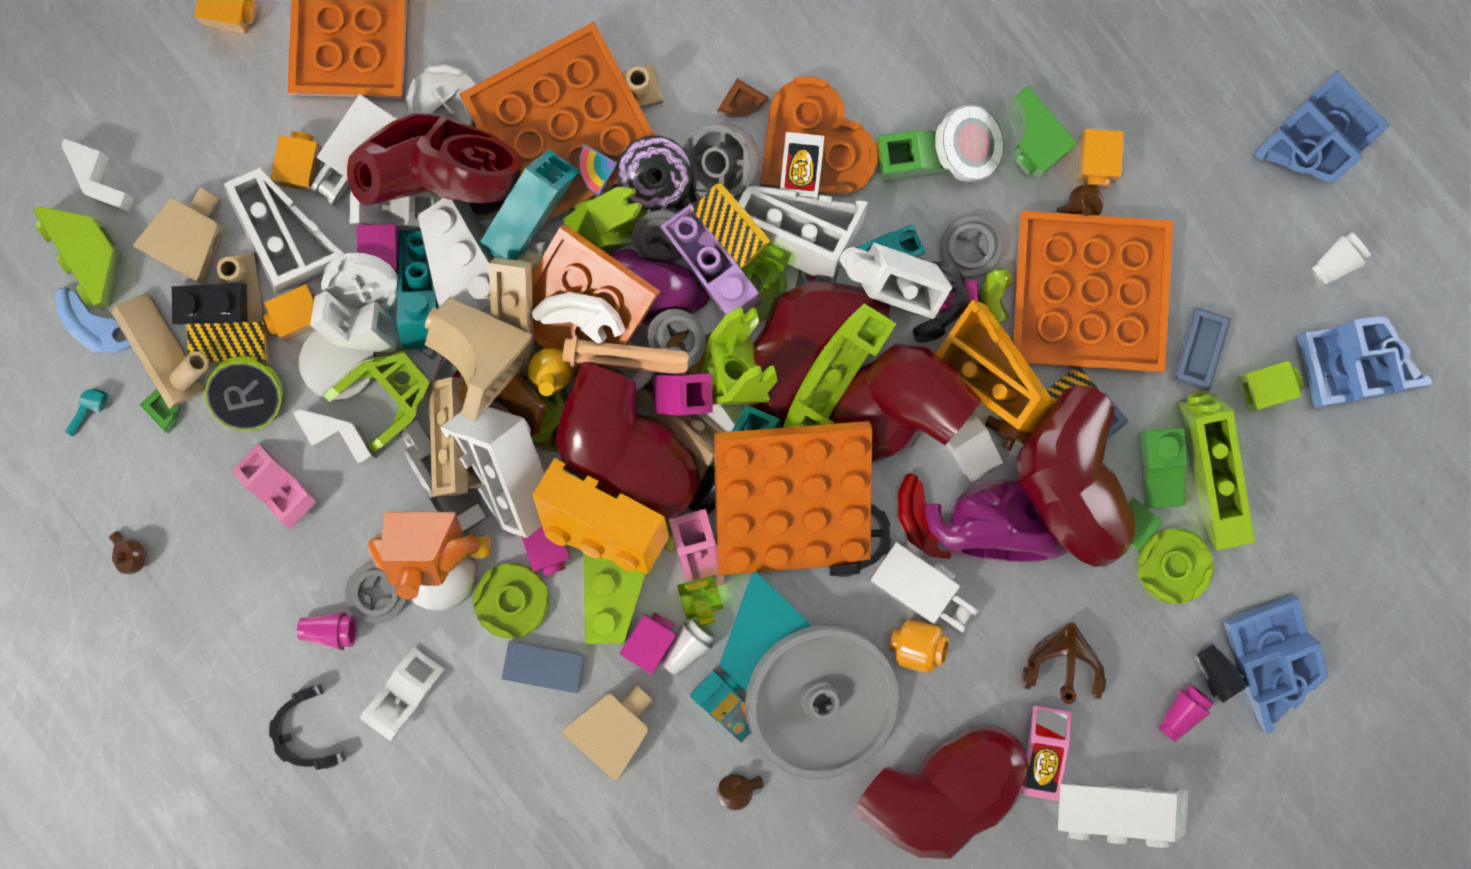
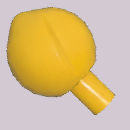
M555 348L542 349L536 352L529 361L527 368L528 379L532 387L540 392V394L544 396L558 394L573 380L574 367L570 366V362H563V351Z

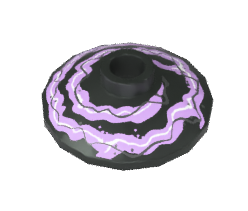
M660 135L643 136L630 143L621 154L616 169L618 186L635 188L636 193L627 200L632 204L641 203V209H649L652 212L660 210L663 206L669 209L679 204L688 193L693 178L691 161L685 149L673 139ZM652 168H657L662 173L661 179L657 182H652L647 177V172Z

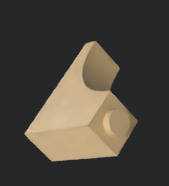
M451 297L439 308L434 307L428 314L425 322V328L428 329L425 346L444 356L459 370L468 388L461 415L476 421L524 366L533 335Z

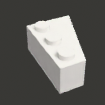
M260 168L224 183L231 205L276 295L323 274L328 263L335 257L344 254L319 230V227L312 220H309L294 205V202Z
M752 185L747 186L738 202L771 240L760 252L826 282H833L842 265L840 256L844 250L851 248L862 227L868 202L856 200L855 204L832 201V197L820 195L819 199L796 196L794 191Z
M443 198L418 214L438 308L451 297L489 314L491 313L489 263L495 256L489 252L486 245L480 242L485 234V230L468 202Z
M487 407L476 421L462 416L460 412L440 428L446 438L454 436L464 454L459 459L464 468L472 466L483 485L478 488V491L501 529L524 538H528L538 530L542 524L532 494L545 473L542 468V458L536 451L530 436V426L524 418Z
M1065 782L1060 784L1058 831L1069 832V838L1075 840H1092V834L1107 835V842L1130 844L1131 838L1146 839V846L1169 848L1170 842H1176L1186 836L1188 789L1166 791L1154 790L1153 787L1143 786L1132 788L1112 784Z

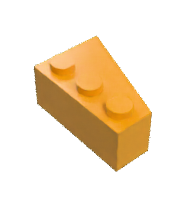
M554 458L532 494L545 536L554 544L560 546L567 544L578 548L591 558L598 559L602 557L613 561L626 571L637 570L649 574L669 539L665 517L621 493L615 499L595 488L598 481L587 475L586 479L582 481L563 471L565 463Z

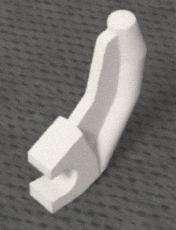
M566 292L546 297L532 310V316L536 321H541L542 324L571 322L581 327V330L597 344L608 338L603 329L604 325L611 327L615 337L626 331L619 313L607 301L599 297Z

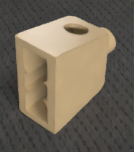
M202 188L198 189L189 207L171 198L138 237L133 247L205 285L225 232V227L210 219L220 198Z
M638 685L623 701L610 691L566 726L561 734L616 782L651 728L640 716L654 699Z

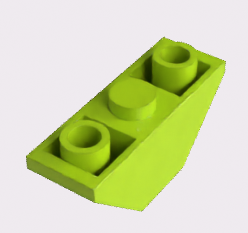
M41 206L35 208L33 212L39 219L35 223L37 230L46 242L52 240L59 251L55 257L67 274L72 272L76 277L79 285L75 288L81 299L87 306L93 304V306L102 310L110 307L122 253L102 222L89 216Z

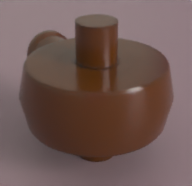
M1081 185L1070 193L1067 205L1057 208V213L1099 216L1104 206V198L1098 188L1092 185Z
M992 415L988 417L985 424L986 427L995 430L996 434L1005 440L1002 447L1011 451L1013 445L1022 448L1026 438L1031 433L1018 430L1006 420L1002 419L1001 421Z
M119 531L113 532L109 536V540L114 544L112 562L116 569L122 574L130 575L141 571L146 557L141 543L136 539H124Z
M728 775L720 781L717 787L718 800L727 809L741 810L750 803L753 791L763 788V780L760 776L748 780L742 775Z

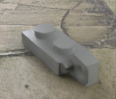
M418 420L410 423L400 431L402 438L408 446L404 451L408 459L407 462L439 512H455L456 516H459L476 504H482L472 488H468V493L449 497H432L430 436L426 435Z

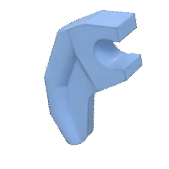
M67 287L59 288L56 291L57 312L70 335L95 353H120L132 348L127 339L123 342L117 341L116 333L121 328L115 319L102 318L91 314L78 294L73 290L69 291Z

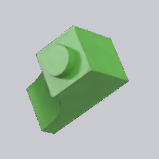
M1027 86L1016 95L1012 102L1020 115L1023 130L1021 142L1014 149V152L1018 155L1015 157V160L1026 174L1031 175L1033 173L1039 179L1071 152L1078 143Z
M1184 428L1148 430L1138 433L1145 507L1150 509L1185 506V470L1188 465Z

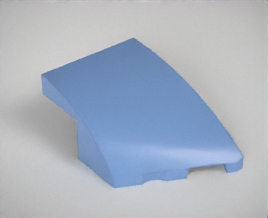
M1336 70L1257 148L1254 155L1259 159H1266L1287 166L1291 170L1300 173L1304 172L1333 184L1362 158L1361 152L1390 125Z
M1386 315L1355 319L1336 328L1306 331L1297 335L1314 409L1398 394L1432 385L1428 374L1422 375L1410 359L1409 355L1412 352L1405 342L1398 338L1396 329Z
M1294 594L1223 620L1236 666L1246 676L1243 678L1248 686L1245 688V691L1261 729L1266 734L1271 733L1276 728L1274 723L1290 708L1296 709L1305 700L1306 695L1310 691L1315 690L1328 677L1321 643L1307 633L1300 601Z

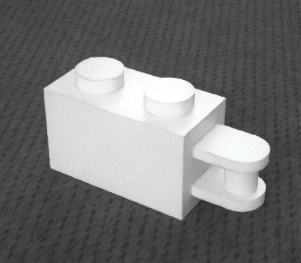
M359 94L318 154L317 158L324 164V167L312 183L310 191L314 194L320 192L328 198L327 202L329 204L335 205L349 186L347 163L351 153L370 136L397 119ZM333 171L342 176L337 185L328 180Z
M877 243L872 244L869 252L851 247L844 250L840 256V262L846 269L849 278L861 283L869 298L931 319L935 318L952 289V286L938 265Z
M907 540L903 545L894 542L868 580L928 622L935 624L940 617L958 631L964 633L966 630L964 627L965 623L971 615L976 616L978 610L955 595L960 585L953 581L956 574L939 562L933 568L921 559L925 553ZM950 600L959 605L951 617L943 612Z

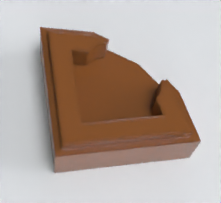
M737 78L718 108L717 113L729 117H747L758 112L769 101V97Z

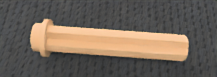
M574 335L573 339H565L563 362H570L571 367H575L576 363H587L598 366L684 375L688 370L689 355L685 351L602 342L597 344L593 341L579 340V337Z

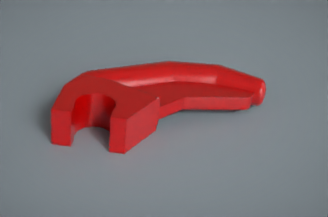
M906 474L898 491V518L909 542L930 557L951 559L952 552L941 551L937 546L938 539L929 529L925 517L926 502L922 481L918 480L916 474Z

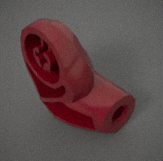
M412 113L392 121L359 145L349 156L347 178L353 196L362 205L377 204L428 191L437 197L449 200L491 203L501 201L510 194L520 177L522 160L512 147L489 132L465 125L443 115Z
M806 282L774 298L765 327L754 341L753 347L756 366H760L762 372L769 366H774L777 382L768 392L769 402H758V404L748 406L779 418L782 425L781 428H783L790 407L802 382L821 351L838 329L864 303L890 319V304L869 298L862 287L834 282Z
M896 343L873 362L860 367L828 419L834 422V424L870 421L872 427V465L913 447L921 433L946 445L965 424L982 400L945 360L929 348Z
M582 363L562 410L556 435L560 458L565 463L563 469L582 481L588 475L598 481L595 488L615 499L621 493L664 516L665 520L683 514L694 502L700 486V470L693 453L660 420L637 414L636 383L610 370Z
M1076 385L1066 389L1026 438L1016 457L1019 484L1037 508L1047 530L1069 553L1079 561L1093 567H1106L1118 560L1130 548L1135 535V520L1116 474L1103 463L1107 438L1112 426L1115 409L1110 399L1098 389L1090 386Z
M991 725L970 727L953 739L942 742L930 751L918 771H906L892 767L884 768L865 790L857 802L853 813L894 845L919 858L951 859L974 836L998 825L1013 809L1026 784L1029 772L1027 753L1019 740L1003 728Z

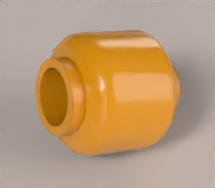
M916 619L907 620L901 627V630L894 629L890 641V651L896 652V661L900 667L924 673H931L937 666L944 665L949 647V637L944 635L940 625Z

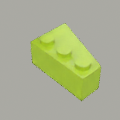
M584 554L585 644L626 642L647 574L637 570L626 571L613 561L602 557L595 559Z

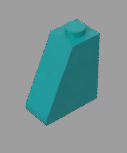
M550 149L525 168L480 242L486 245L489 252L496 258L510 260L519 258L526 251L577 178L580 170Z
M757 572L753 573L749 579L719 664L724 669L720 677L735 691L742 687L747 692L749 680L756 665L774 644L793 632L811 626Z

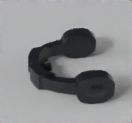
M938 261L931 262L938 265L942 272L953 277L955 283L951 285L952 289L949 293L956 291V295L948 312L939 318L921 323L912 330L914 339L918 343H926L942 337L946 332L945 327L956 320L965 307H968L969 290L966 287V279L953 264L949 265Z
M871 504V514L875 517L880 527L878 530H871V537L881 538L878 548L870 556V560L848 565L829 566V576L850 577L860 574V569L873 565L884 554L888 553L892 539L889 532V526L891 525L884 511Z
M322 684L307 686L291 694L292 699L277 711L273 720H270L269 737L272 738L275 753L283 762L287 761L293 765L303 767L314 766L315 770L335 767L339 763L346 761L343 751L317 758H302L292 753L285 744V742L292 740V735L289 733L282 736V725L286 714L295 706L315 696L324 694Z

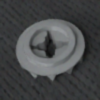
M664 206L660 210L653 212L648 209L643 217L636 219L632 231V241L636 251L643 258L675 262L682 258L671 241L669 244L661 236L655 238L656 226L661 228L660 226L679 213V210L677 212L668 211Z
M976 216L962 217L951 223L945 230L940 244L943 261L949 265L953 264L968 278L984 275L990 271L998 262L1002 250L1001 238L997 229L989 221ZM979 233L981 236L978 239L977 248L981 250L980 253L985 255V257L972 253L965 260H962L965 247L956 238L970 241Z
M680 309L665 310L656 315L647 326L648 337L645 343L649 344V348L687 352L689 355L688 368L695 365L703 356L706 347L705 332L700 322L692 314ZM668 332L673 336L685 332L686 335L679 342L681 350L677 346L672 348L665 346L671 338Z
M374 562L357 568L349 577L345 588V598L351 612L360 620L373 624L384 623L393 619L400 613L407 599H403L395 593L396 585L388 582L385 572L377 569ZM380 576L381 589L387 591L388 594H392V597L380 598L378 603L375 604L374 609H372V596L361 591V588L374 587Z

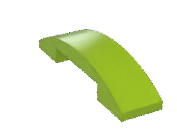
M865 303L856 310L833 335L813 363L793 400L783 428L834 424L828 417L868 354L877 356L896 323Z

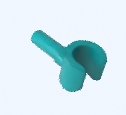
M95 388L84 391L79 399L80 407L77 410L78 412L65 432L70 436H74L90 409L99 413L102 412L106 405L108 394Z

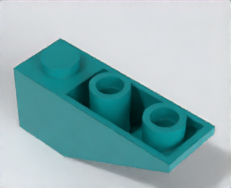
M421 229L400 230L396 325L402 349H431L425 346L428 334L425 322L430 311L434 307L438 308L422 232Z

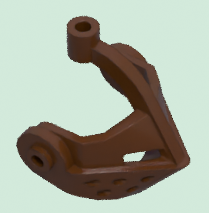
M1068 623L1054 634L1042 639L1031 650L1027 658L1026 667H1023L1022 671L1024 689L1030 690L1031 686H1036L1041 663L1050 658L1067 656L1065 685L1060 688L1062 701L1065 704H1072L1077 698L1073 687L1076 658L1088 663L1092 667L1091 695L1094 696V699H1101L1106 687L1104 667L1098 659L1096 652L1075 623Z

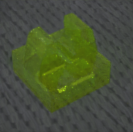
M768 243L746 265L744 274L750 280L754 271L761 270L765 272L767 277L763 287L769 289L778 279H781L788 265L791 253Z
M714 575L677 585L686 618L698 617L700 627L714 624L713 612L723 609Z

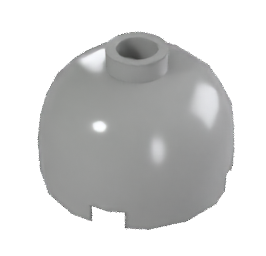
M730 123L709 124L697 129L698 131L691 138L687 139L683 147L691 161L693 176L691 182L698 189L695 192L704 197L718 183H722L733 197L744 192L747 186L752 185L756 179L760 165L758 147L752 136L741 127Z

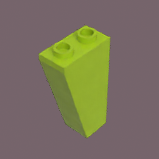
M1208 391L1189 394L1187 396L1188 400L1179 401L1177 405L1182 428H1184L1186 446L1208 541L1217 551L1255 543L1234 411L1215 394H1210Z

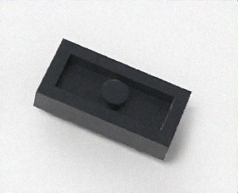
M247 284L171 286L173 325L248 322Z

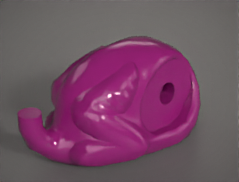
M623 249L608 254L661 291L641 323L649 325L656 315L665 310L680 309L693 315L707 305L708 293L697 282L690 269L670 261L640 257L633 249Z
M982 480L969 486L956 499L951 510L950 523L945 522L941 516V504L928 503L925 505V517L930 531L942 545L955 554L996 561L1040 562L1056 559L1068 553L1047 530L1037 508L1022 490L1018 480Z

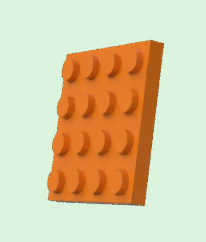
M594 22L459 93L477 129L491 133L518 153L522 160L520 176L527 166L549 149L580 170L579 156L583 144L618 164L621 154L630 143L643 136L655 135ZM617 166L602 193L618 184ZM580 173L545 223L573 209L575 205L596 196L587 188Z
M1021 211L1019 214L1012 342L1028 365L1164 373L1166 365L1173 220Z
M870 421L714 433L718 575L841 566L870 560L872 427Z

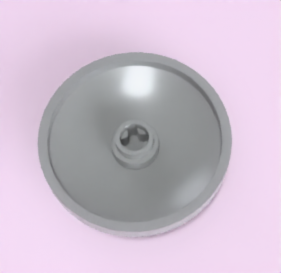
M824 625L804 628L779 640L763 655L756 665L749 680L745 698L748 727L762 752L781 769L806 778L820 779L839 776L863 765L879 751L887 740L897 716L899 703L898 685L893 669L886 657L864 636L838 626Z

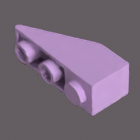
M689 204L660 226L724 316L738 307H742L744 314H746L752 307L757 308L762 304L759 292L731 255L692 211L694 208L692 204Z

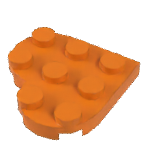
M813 76L797 77L783 85L774 95L769 110L760 186L780 188L786 132L824 136L819 194L834 196L850 195L863 190L873 177L878 162L877 145L870 133L863 129L860 123L845 119L844 103L840 99L838 92L827 81Z

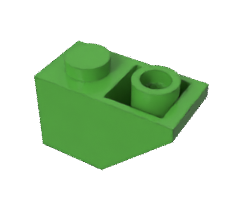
M915 130L879 135L876 145L881 181L950 171L949 169L945 170L939 161L935 149L936 131Z

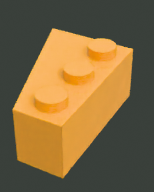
M972 300L935 354L945 360L980 397L984 405L1018 430L1031 432L1054 400L988 306Z

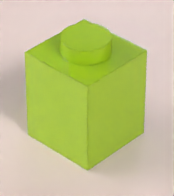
M1290 360L1238 377L1250 413L1302 397L1299 390L1303 388L1302 377L1297 367L1292 368Z

